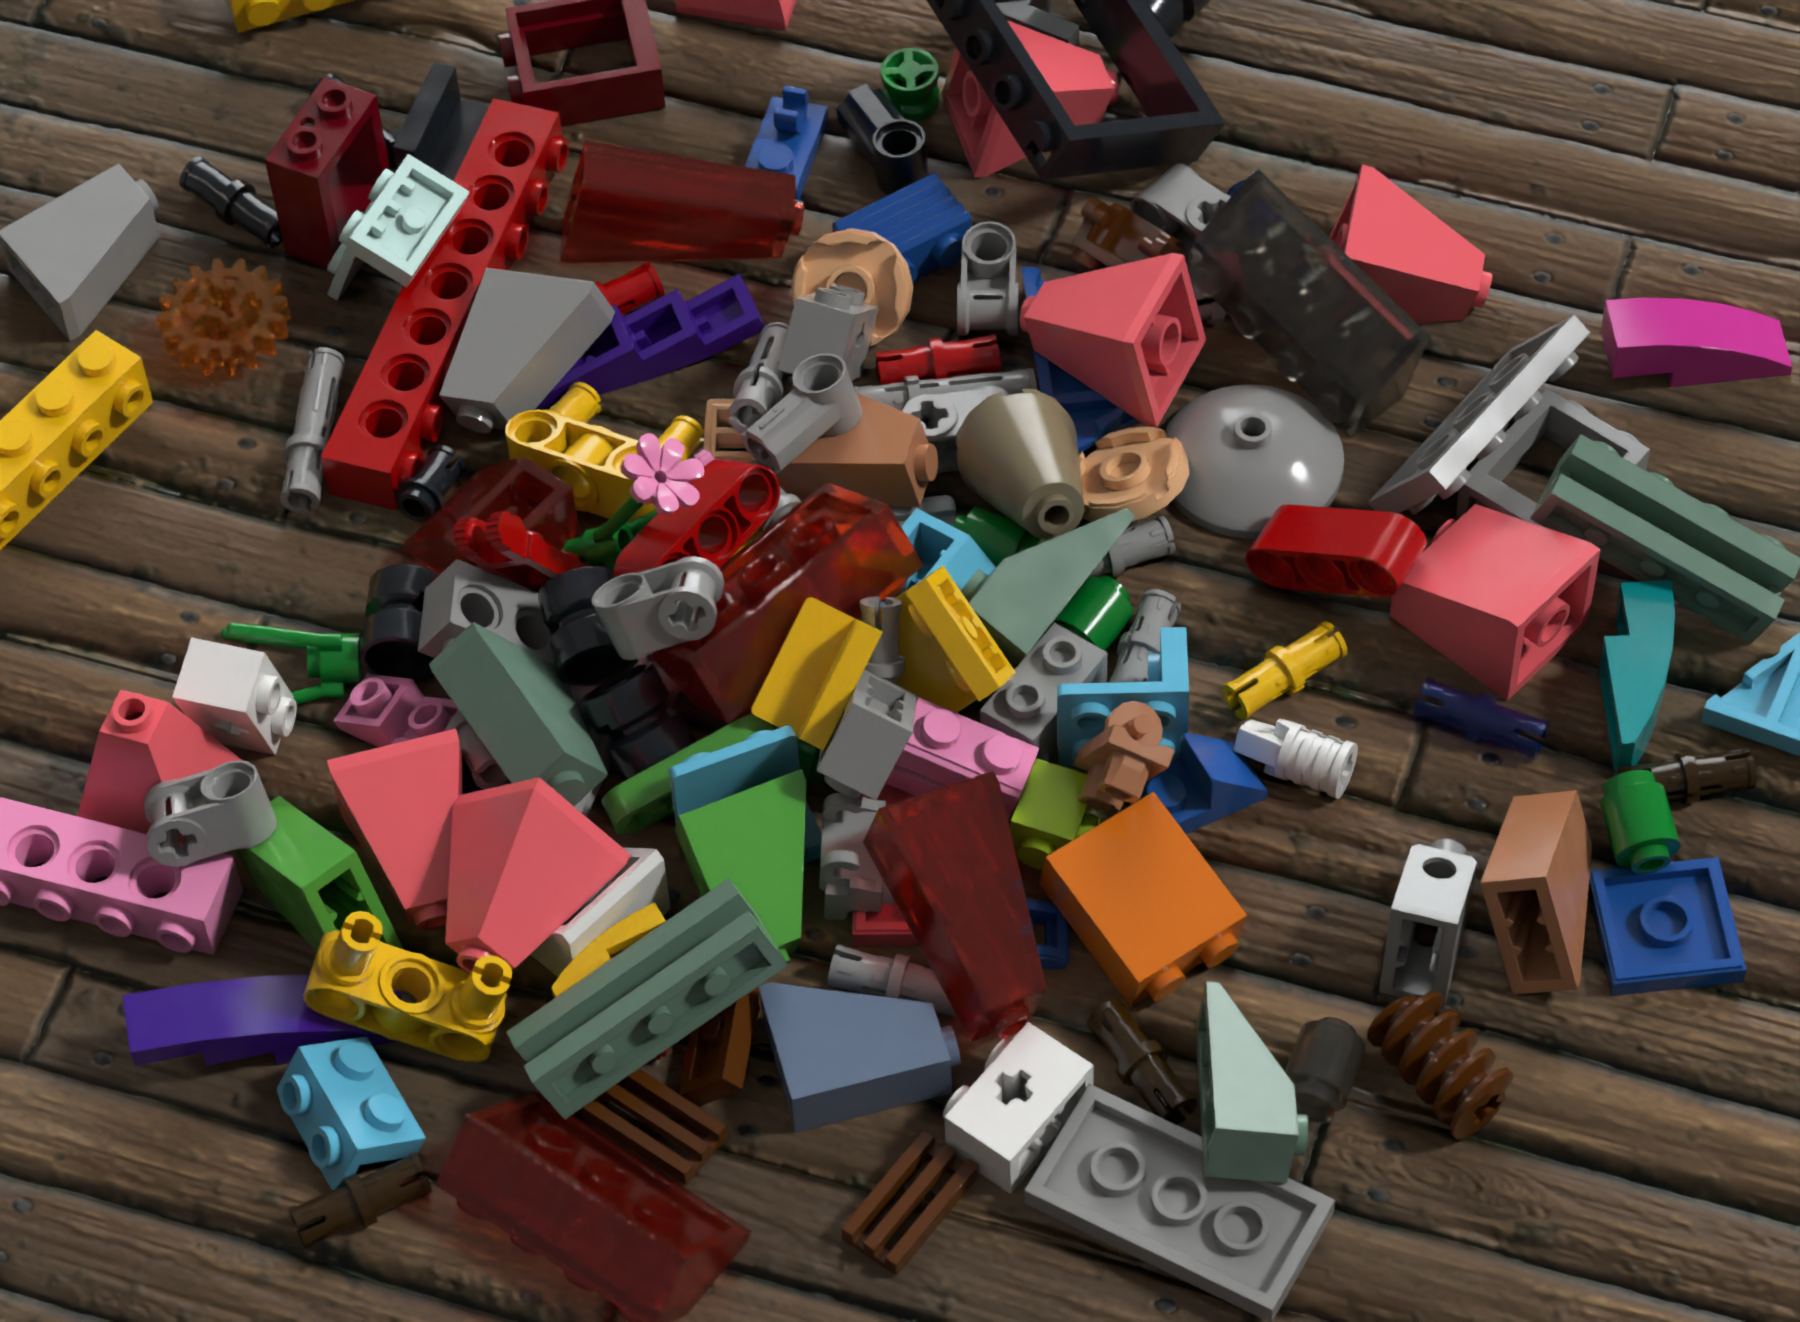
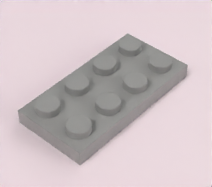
M1573 314L1511 348L1368 503L1375 511L1398 514L1407 509L1411 515H1414L1425 508L1437 495L1442 500L1453 495L1471 477L1466 467L1474 458L1477 457L1481 460L1487 457L1507 438L1508 435L1502 428L1511 418L1515 421L1521 419L1542 400L1543 395L1538 390L1547 379L1550 382L1557 380L1577 362L1579 357L1574 350L1588 336L1590 331Z
M1091 1084L1088 1085L1024 1190V1204L1268 1322H1272L1330 1221L1335 1207V1199L1288 1178L1286 1184L1204 1176L1201 1136Z

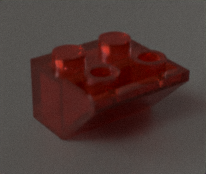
M526 457L484 465L403 544L404 552L439 575L456 559L477 567L476 563L467 559L466 555H462L461 552H458L457 547L454 546L455 541L452 539L454 537L452 532L454 524L460 518L471 516L487 523L490 514L501 511L511 512V515L515 514L520 517L526 530L541 534L546 543L561 551L565 547L566 541L573 539L579 533L573 487Z

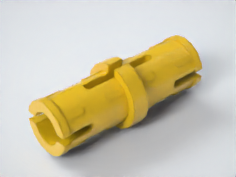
M1323 621L1317 628L1284 648L1279 645L1268 650L1265 653L1266 657H1264L1263 662L1222 686V695L1227 706L1232 710L1241 704V708L1235 711V716L1241 720H1247L1253 713L1284 693L1291 696L1303 690L1306 679L1347 655V646L1341 633L1337 631L1328 638L1327 634L1334 631L1335 626L1328 621Z

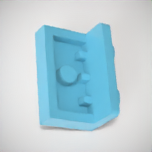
M367 1036L299 1046L277 1087V1094L284 1112L291 1117L308 1147L313 1163L320 1168L332 1190L344 1186L343 1178L356 1173L360 1165L409 1157L408 1155L413 1152L418 1154L426 1137Z

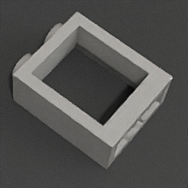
M1546 388L1542 393V400L1505 432L1508 436L1503 443L1487 457L1479 460L1469 471L1471 477L1458 491L1455 519L1458 520L1474 504L1540 525L1530 519L1537 503L1507 486L1502 481L1543 436L1568 450L1578 436L1582 434L1593 441H1600L1610 445L1618 452L1619 456L1646 471L1650 449L1642 445L1630 433L1617 430L1593 416L1581 404L1573 400H1566Z

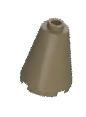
M1021 389L1023 393L1003 396L1001 392L988 396L968 413L957 432L955 444L957 447V466L963 481L978 497L1038 538L1050 540L1074 530L1082 519L1084 500L1077 432L1070 415L1054 397L1036 389Z

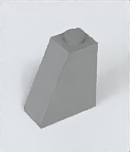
M118 163L1 229L0 243L8 269L68 340L72 341L81 336L160 237L154 212L159 210V204L149 185L143 179L135 182Z
M486 268L439 396L455 414L456 421L461 426L478 433H489L492 428L505 430L508 421L516 414L527 410H535L608 327L612 322L615 311L593 281Z

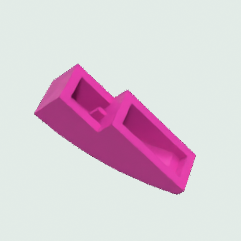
M1631 298L1605 300L1601 334L1612 378L1667 373L1670 387L1791 375L1793 367L1781 324L1777 319L1752 310L1690 299Z

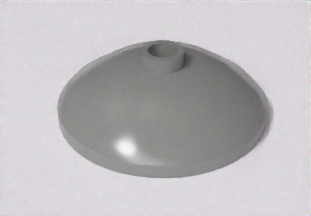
M1243 384L1212 390L1200 395L1182 407L1165 429L1168 438L1175 439L1176 437L1182 443L1188 459L1190 473L1183 490L1171 502L1194 523L1221 535L1234 538L1256 539L1275 510L1281 505L1329 507L1335 499L1342 482L1344 451L1336 428L1329 418L1314 404L1297 394L1281 388Z

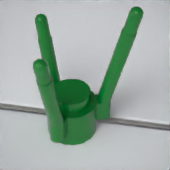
M235 622L229 623L227 627L221 630V636L226 640L306 649L308 678H320L321 684L291 692L296 705L322 698H344V684H359L361 682V663L359 661L360 633L319 634Z

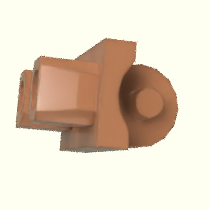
M1137 701L1122 703L1108 715L1105 720L1104 731L1080 747L1074 765L1088 771L1078 798L1081 803L1107 814L1115 815L1121 811L1123 802L1134 803L1140 799L1145 783L1169 768L1175 749L1165 745L1158 746L1162 740L1163 728L1161 720L1154 709L1145 703Z

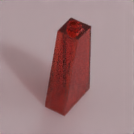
M585 140L562 214L560 261L567 263L781 258L789 236H798L803 222L804 202L795 200L796 175Z
M991 771L879 808L863 843L970 1041L973 1042L996 1034L999 1039H1004L1019 1033L1027 1022L1032 1023V1015L1047 988L1000 783L996 775Z

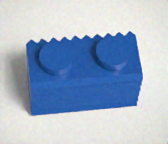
M932 173L833 222L832 231L837 232L850 228L875 232L890 241L908 263L912 283H914L922 275L928 276L932 270L938 271L940 267L949 268L961 261L963 237L968 229L972 227V218L969 211H965L963 204L958 202L956 195L952 196L950 189L945 187L943 180H939L937 173Z

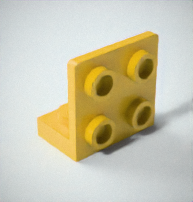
M944 566L895 597L902 602V609L900 610L899 654L905 657V671L903 675L898 676V686L916 694V702L920 697L957 713L975 700L981 701L1016 674ZM879 608V622L881 623L882 614L881 608Z

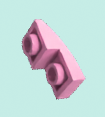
M366 673L361 682L352 690L349 699L333 721L340 730L374 746L382 747L447 731L450 719L460 710L451 699L424 696L413 679Z

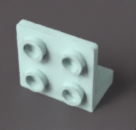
M409 154L395 173L386 168L377 179L368 196L371 202L364 213L356 210L338 239L342 244L327 268V271L335 275L327 295L338 301L364 263L369 264L407 288L464 206L470 191Z

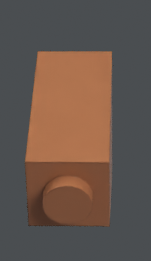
M857 393L862 408V416L857 425L848 432L835 437L820 436L776 474L779 484L786 494L796 495L804 506L920 507L928 482L934 481L936 478L938 454L935 445L929 444L920 418Z
M1577 790L1513 796L1480 882L1513 995L1577 990L1580 984L1592 842Z

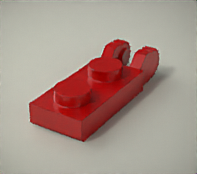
M501 511L490 514L487 523L483 520H478L477 517L473 518V516L460 518L454 524V530H452L454 533L452 539L455 541L454 546L457 547L458 552L466 555V558L476 563L478 568L538 593L545 582L556 575L571 569L587 567L579 562L580 558L577 555L560 551L546 543L541 534L526 530L522 519L515 514L511 515V512Z

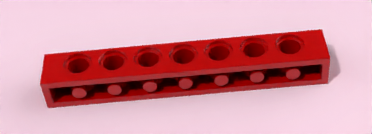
M493 98L453 181L470 191L467 200L407 288L405 286L402 287L321 455L330 495L398 511L397 500L399 497L397 492L399 485L405 479L415 475L423 463V455L429 442H436L442 433L446 403L439 394L485 269L493 268L509 271L514 259L521 260L528 245L529 227L534 216L540 217L545 211L549 197V184L554 173H561L565 168L569 154L568 139L562 137L558 112Z

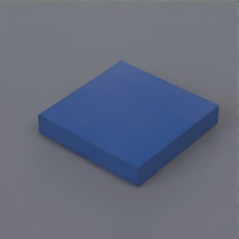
M1718 857L1670 862L1669 865L1658 871L1643 874L1633 872L1631 866L1590 871L1588 897L1611 996L1744 982L1746 966Z

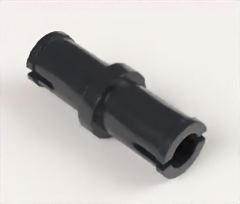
M201 156L193 158L185 166L179 180L180 187L187 192L193 193L203 202L214 208L215 215L219 220L227 225L237 224L260 239L269 248H275L283 242L276 209L256 195V189L252 184L244 179H232Z

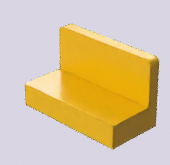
M813 597L806 598L751 706L752 714L779 728L787 725L792 726L799 739L824 751L883 632Z

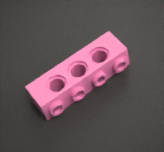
M0 797V906L13 903L36 909L40 914L52 920L67 921L71 918L97 925L103 931L114 936L126 937L133 934L156 940L164 947L176 952L186 953L195 950L214 955L243 893V887L234 856L221 853L197 860L187 866H165L155 861L148 853L147 834ZM179 842L180 848H183L185 844ZM47 862L39 867H33L36 864ZM108 877L101 882L92 883L99 878ZM160 893H168L161 898H152Z

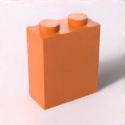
M1154 791L1046 856L1039 880L1040 886L1130 1007H1133L1149 996L1154 1002L1162 1000L1186 980L1184 974L1203 962L1208 968H1211L1230 957L1240 945L1238 939L1247 914Z

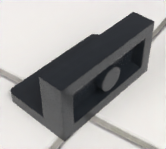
M433 63L392 147L396 169L399 168L409 154L454 181L490 104L460 97L456 67Z

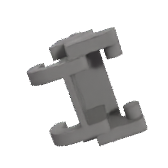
M834 793L825 798L823 802L819 889L825 891V919L844 920L850 911L881 912V905H895L897 866L884 865V848H897L899 809L886 808V801L862 796L854 798L842 793Z

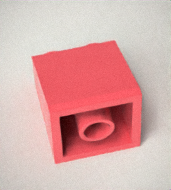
M1474 504L1457 521L1449 519L1438 529L1431 545L1423 551L1396 594L1391 596L1390 617L1508 701L1588 624L1600 549L1591 542Z

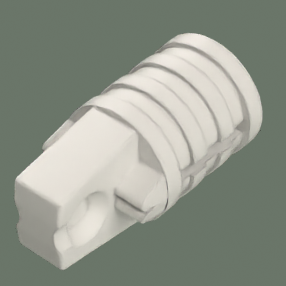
M1281 718L1277 720L1276 726L1251 719L1240 726L1233 750L1264 763V773L1284 781L1292 780L1295 784L1309 786L1312 790L1323 791L1328 796L1339 799L1351 779L1357 759L1358 745L1348 740L1345 742L1340 741V738L1331 735H1323L1322 732L1314 729L1308 730L1304 725Z

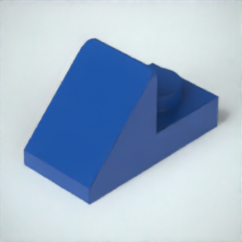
M1184 733L1180 739V761L1169 765V768L1145 783L1140 799L1154 791L1185 834L1266 799L1268 791L1246 757L1233 750L1234 742ZM1124 802L1126 807H1129L1130 805L1134 804L1130 802Z

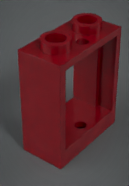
M551 0L505 8L509 32L499 33L498 37L504 68L515 66L517 74L507 76L512 103L558 112L561 126L666 108L662 69L645 0ZM621 39L627 40L633 67L535 84L529 55Z
M324 77L266 157L265 164L286 254L328 268L331 259L342 244L338 239L345 225L356 210L364 213L371 202L368 196L377 179L386 168L390 170L378 101L375 94ZM307 123H312V124H314L313 127H308V126L302 127L303 125H305V124H307Z

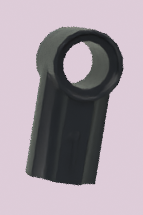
M864 84L848 91L846 99L837 107V119L875 169L879 189L886 195H890L928 176L926 136L923 128L916 122L904 119L880 88L873 89Z

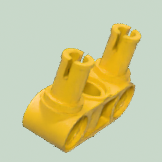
M582 382L573 383L566 394L549 410L537 409L518 413L505 426L512 478L517 487L563 503L574 510L587 511L608 519L632 497L630 488L635 480L629 479L621 473V464L627 454H637L636 444L638 440L614 433L602 426L587 424L600 413L601 405L598 403L601 400L594 388ZM680 415L673 419L671 425L657 439L660 443V449L668 438L679 440L685 448L684 454L680 459L683 462L690 459L697 450L703 447L704 438L701 437L704 435V431L695 419ZM653 503L644 504L626 523L656 510Z
M362 911L349 914L340 931L327 932L322 936L304 991L303 1000L312 1010L326 1017L382 1035L390 1040L400 1041L454 1060L477 1063L485 1061L490 1056L497 1029L505 1016L506 991L512 979L511 966L505 960L492 955L480 957L469 974L463 969L430 959L423 954L413 953L380 942L383 931L382 923L376 916ZM393 991H406L413 995L418 1003H406L400 1000Z

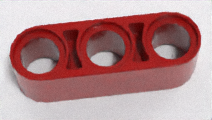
M726 459L711 461L704 466V476L690 483L700 494L698 502L687 509L678 507V510L668 515L658 513L619 554L614 567V578L623 574L639 573L678 561L683 557L691 556L706 558L720 569L777 508L780 498V484L776 474L770 468L763 465Z
M1288 504L1281 505L1275 510L1247 551L1245 560L1251 572L1262 582L1272 587L1386 598L1396 594L1425 550L1427 540L1420 527L1401 514L1385 511Z

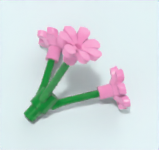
M647 433L642 435L636 444L637 454H627L621 464V473L627 478L635 480L630 488L632 497L602 526L586 530L583 537L567 540L564 548L565 552L577 555L581 563L588 561L592 566L606 565L608 569L614 571L617 557L622 550L658 513L668 515L678 510V507L687 509L698 502L700 494L690 483L704 476V466L714 460L710 451L707 452L703 449L694 456L695 458L682 462L680 459L684 454L685 448L679 440L668 438L660 449V443L654 434ZM653 503L656 510L626 523L644 504ZM734 580L724 583L722 596L715 604L717 617L728 607L739 602L745 591L743 583ZM703 638L689 641L693 646V650L697 653L698 650L700 651Z

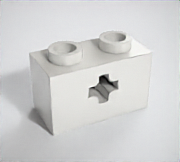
M191 637L172 696L174 701L188 718L221 744L276 755L281 737H287L292 731L297 705L295 699H293V694L265 652Z
M1027 1022L1012 1040L1004 1038L994 1047L986 1061L985 1071L971 1087L967 1085L961 1086L949 1099L943 1112L945 1143L957 1150V1157L965 1161L969 1158L977 1163L980 1174L1011 1194L1051 1148L1088 1085H1093V1064Z

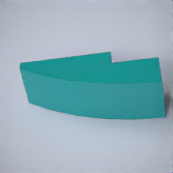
M1672 580L1621 583L1614 618L1617 636H1604L1598 678L1614 775H1618V768L1620 766L1637 765L1647 747L1659 717L1674 641L1675 607Z

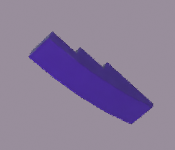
M737 274L688 301L676 289L625 317L617 305H613L612 308L615 313L612 322L536 409L555 405L566 394L573 383H586L594 388L599 395L654 379L698 362L759 334L765 327V324L748 286L741 275Z
M310 975L260 976L201 982L122 995L130 1054L135 1066L197 1053L203 1054L206 1066L272 1052L278 1066L290 1063L299 1046L367 1036L372 1046L396 1042V1040H390L382 1035L326 1017L308 1007L303 999ZM401 990L393 991L402 1000Z

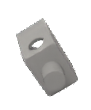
M1438 839L1432 842L1430 846L1421 844L1411 846L1391 907L1379 992L1401 998L1404 996H1417L1419 998L1431 991H1438L1444 997L1442 1005L1444 1008L1468 920L1477 861L1472 856H1468L1466 848L1459 842L1451 839ZM1424 923L1438 927L1432 947L1423 946L1414 939L1413 935L1417 925Z

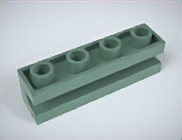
M1582 434L1578 436L1559 459L1530 517L1531 520L1543 527L1591 542L1600 549V559L1639 581L1672 580L1673 597L1676 602L1749 643L1757 639L1776 620L1785 601L1780 595L1795 579L1800 568V557L1786 550L1783 544L1775 538L1750 530L1731 519L1720 507L1695 499L1676 488L1665 476L1640 468L1619 456L1618 452L1610 445L1600 441H1593Z
M728 878L509 1029L506 1033L514 1049L527 1062L524 1068L532 1084L565 1120L787 967L788 963L760 916L731 879Z

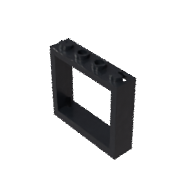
M927 0L1041 180L1197 162L1226 123L1145 0H1073L1149 116L1146 118L1074 125L996 4L1026 0ZM1041 152H1051L1047 161Z

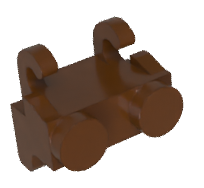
M1089 197L1081 210L1084 221L1071 244L1075 245V248L1070 257L1095 271L1105 268L1106 265L1112 267L1170 253L1183 255L1185 244L1118 203H1113L1110 206L1096 198Z

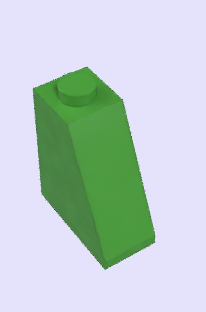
M802 769L678 816L674 831L701 897L730 878L760 916L788 964L791 962L788 954L796 951L801 939L807 782Z
M277 796L270 801L277 818L276 830L261 844L246 849H235L251 882L316 952L318 951L322 936L327 932L340 931L347 916L358 911L368 912L376 916L382 923L383 931L380 942L403 949L356 851L281 796Z

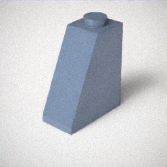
M772 982L758 986L763 1025L795 1133L952 1093L951 1067L961 1064L959 1048L952 1026L940 1028L933 1003Z

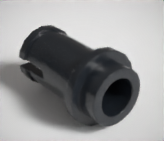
M444 445L433 446L415 475L405 479L399 485L397 504L400 511L406 517L416 522H426L431 518H436L443 511L445 504L443 498L465 469L464 460L461 456L456 458L449 469L445 468L456 453L454 449Z

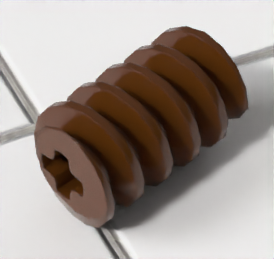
M1431 991L1419 998L1417 996L1399 998L1385 1007L1373 1019L1367 1031V1039L1374 1047H1382V1056L1391 1066H1399L1401 1078L1408 1085L1416 1086V1094L1425 1104L1433 1105V1114L1443 1124H1451V1134L1456 1139H1466L1478 1132L1495 1116L1505 1099L1506 1094L1504 1092L1512 1083L1514 1075L1507 1067L1498 1069L1490 1075L1487 1074L1496 1059L1495 1053L1490 1048L1482 1049L1470 1056V1052L1476 1046L1479 1036L1473 1029H1467L1452 1036L1460 1025L1462 1017L1456 1010H1449L1435 1017L1444 1002V997L1438 991Z

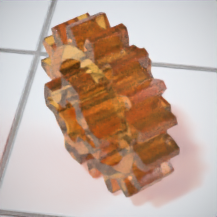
M220 258L214 259L212 270L203 272L200 267L193 265L190 267L192 279L186 282L179 278H173L171 285L174 295H161L159 298L162 313L156 315L161 338L164 340L168 355L178 354L181 367L184 369L193 366L198 361L204 376H209L216 366H224L227 376H234L236 364L242 362L254 370L258 368L256 355L261 352L274 357L277 354L274 339H287L289 334L286 321L291 319L287 297L283 294L280 280H269L267 269L262 265L255 268L252 272H248L245 259L239 258L232 268H224Z

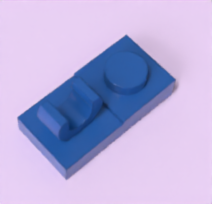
M784 86L782 90L783 98L773 96L771 98L759 133L755 138L741 175L740 190L741 196L798 206L827 127L829 113L828 106L808 103L809 97L806 89Z

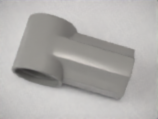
M820 353L802 361L796 367L792 376L794 389L740 435L746 450L775 474L785 468L820 436L835 437L853 429L860 421L862 416L861 404L845 361L840 356L831 353Z

